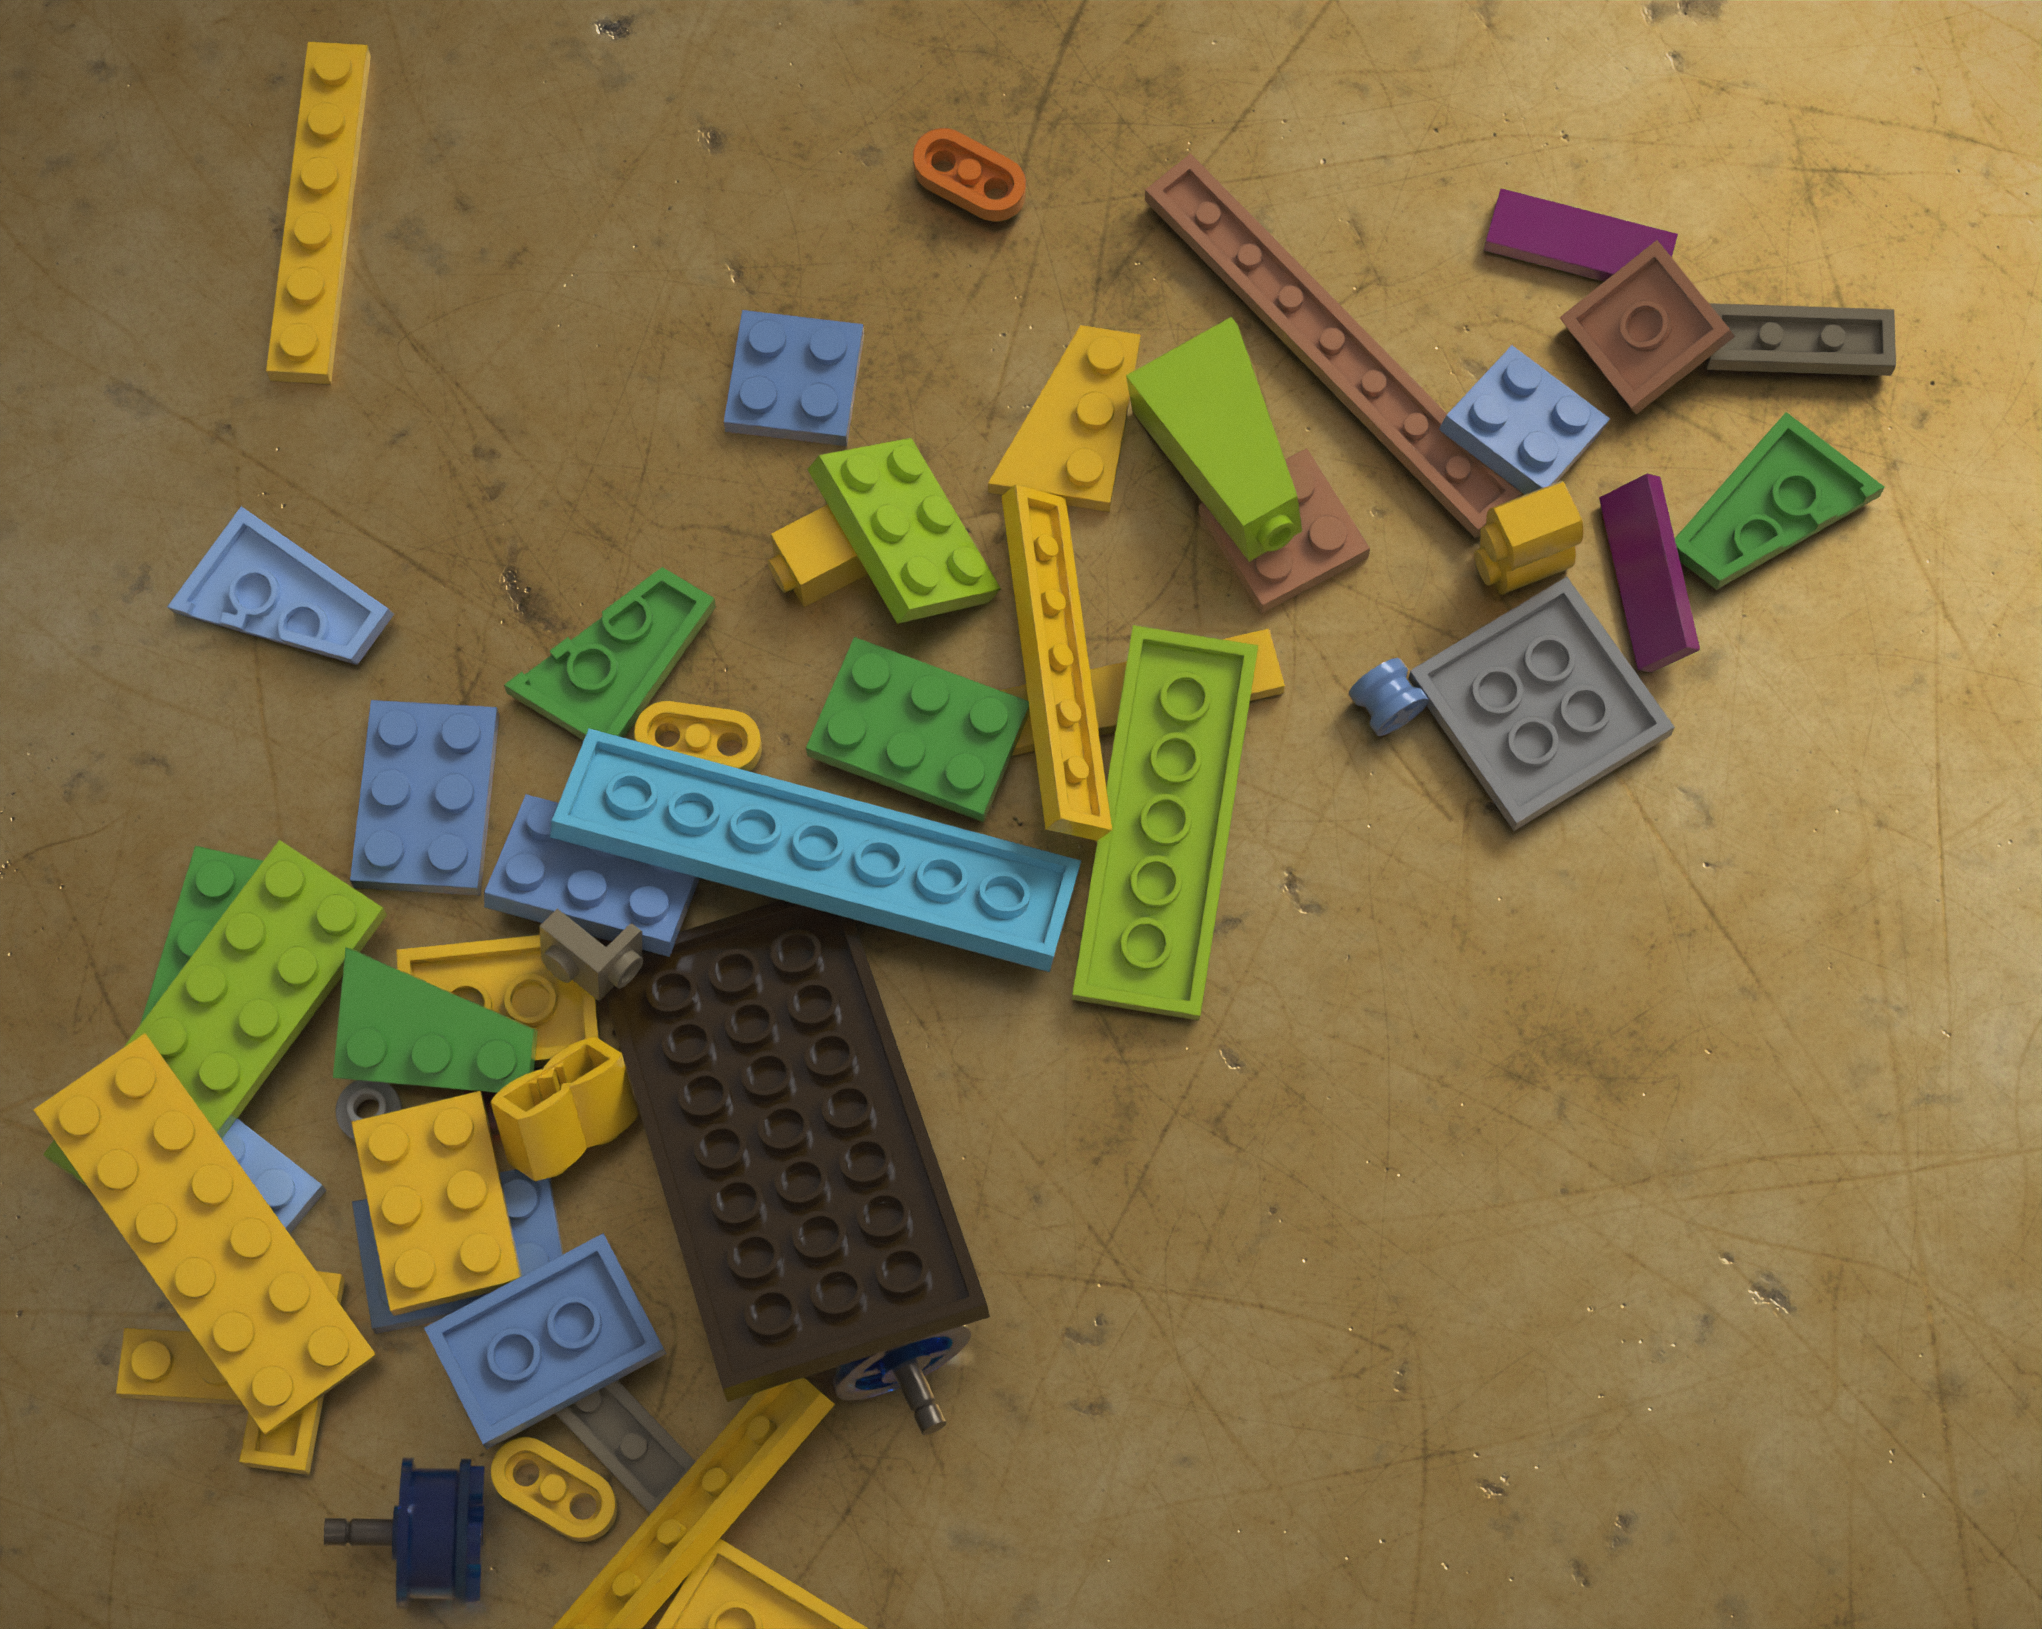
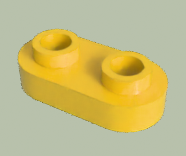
M661 701L644 709L635 724L634 734L638 742L746 771H751L756 766L762 753V742L758 726L751 717L736 710L674 701ZM671 731L680 736L678 742L670 747H664L657 743L658 737L664 732ZM729 740L737 741L742 745L741 750L732 756H726L719 751L720 746Z
M520 1437L504 1444L494 1456L491 1465V1479L499 1495L507 1503L563 1536L579 1542L592 1541L607 1533L615 1522L618 1504L610 1484L599 1474L546 1443L531 1437ZM526 1464L537 1466L539 1468V1477L535 1483L529 1486H521L516 1483V1473L521 1466ZM583 1497L592 1498L596 1501L594 1514L588 1519L575 1518L572 1514L574 1503Z

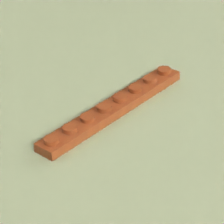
M1191 153L1145 189V201L1475 539L1481 535L1480 528L1486 525V515L1490 508L1523 496L1521 491L1439 430L1447 413Z

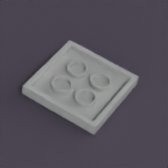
M1565 577L1410 670L1408 677L1413 687L1421 688L1429 698L1428 709L1513 831L1672 735L1675 728L1568 577Z

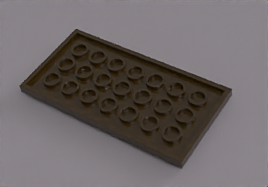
M780 900L679 932L670 957L642 950L643 964L636 976L623 988L618 989L614 986L605 997L727 1402L989 1318L986 1299L854 919Z

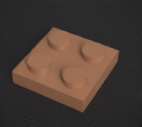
M1658 240L1559 317L1635 414L1642 411L1735 337L1729 327Z
M1307 448L1285 459L1298 496L1302 532L1295 535L1284 547L1276 551H1267L1249 562L1203 502L1199 504L1200 517L1260 614L1369 557L1370 547Z

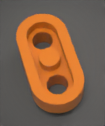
M938 128L925 133L914 147V174L918 182L927 190L988 221L1007 220L1015 216L1023 207L1026 199L1024 172L1016 162L949 128ZM941 161H947L952 163L954 167L947 172H940L934 168V165ZM991 189H1001L1006 193L1003 198L997 200L990 199L985 194Z

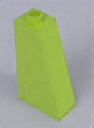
M1232 317L1126 375L1133 413L1249 562L1267 551H1276L1284 547L1295 535L1302 532L1298 496L1238 324Z

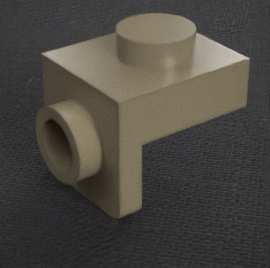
M558 908L540 925L541 959L546 968L556 978L565 983L573 980L598 1001L614 986L618 989L626 986L636 976L643 964L642 931L633 923L629 924L607 947Z

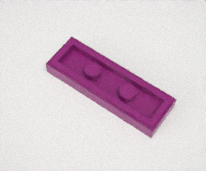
M1501 188L1487 234L1484 251L1605 282L1656 240L1672 257L1678 234Z
M1647 473L1599 497L1637 668L1638 670L1652 673L1699 651L1700 646L1661 477Z

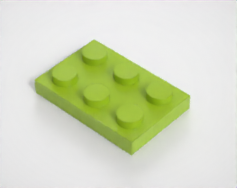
M912 438L822 454L807 469L897 624L986 604L1001 590Z

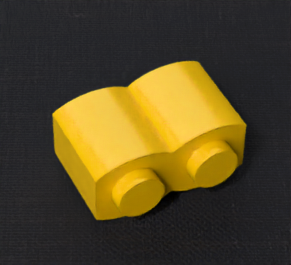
M1559 481L1492 507L1487 511L1486 525L1480 528V549L1474 551V558L1477 569L1485 584L1488 586L1495 584L1499 594H1506L1574 566L1576 560L1575 546L1579 545L1583 540V520L1565 483Z
M595 1036L580 1040L564 1048L554 1055L543 1069L530 1072L513 1080L503 1087L491 1100V1106L508 1164L533 1181L552 1178L562 1174L583 1155L588 1147L613 1141L638 1116L622 1053Z

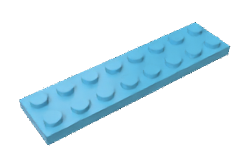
M590 728L587 731L552 818L550 838L1047 972L1051 970L1081 860Z

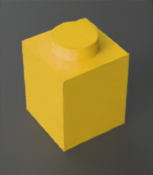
M828 504L771 533L774 557L768 559L767 562L772 575L784 593L792 589L794 590L803 607L868 574Z

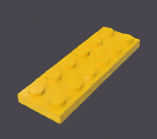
M146 1033L33 1109L265 1436L272 1433L377 1357Z

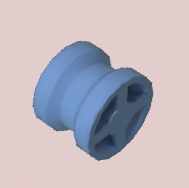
M1400 658L1390 659L1373 668L1362 676L1349 690V696L1355 705L1365 707L1371 715L1370 726L1378 736L1387 735L1404 726L1422 712L1429 703V698L1421 688L1412 687L1406 678L1408 668Z

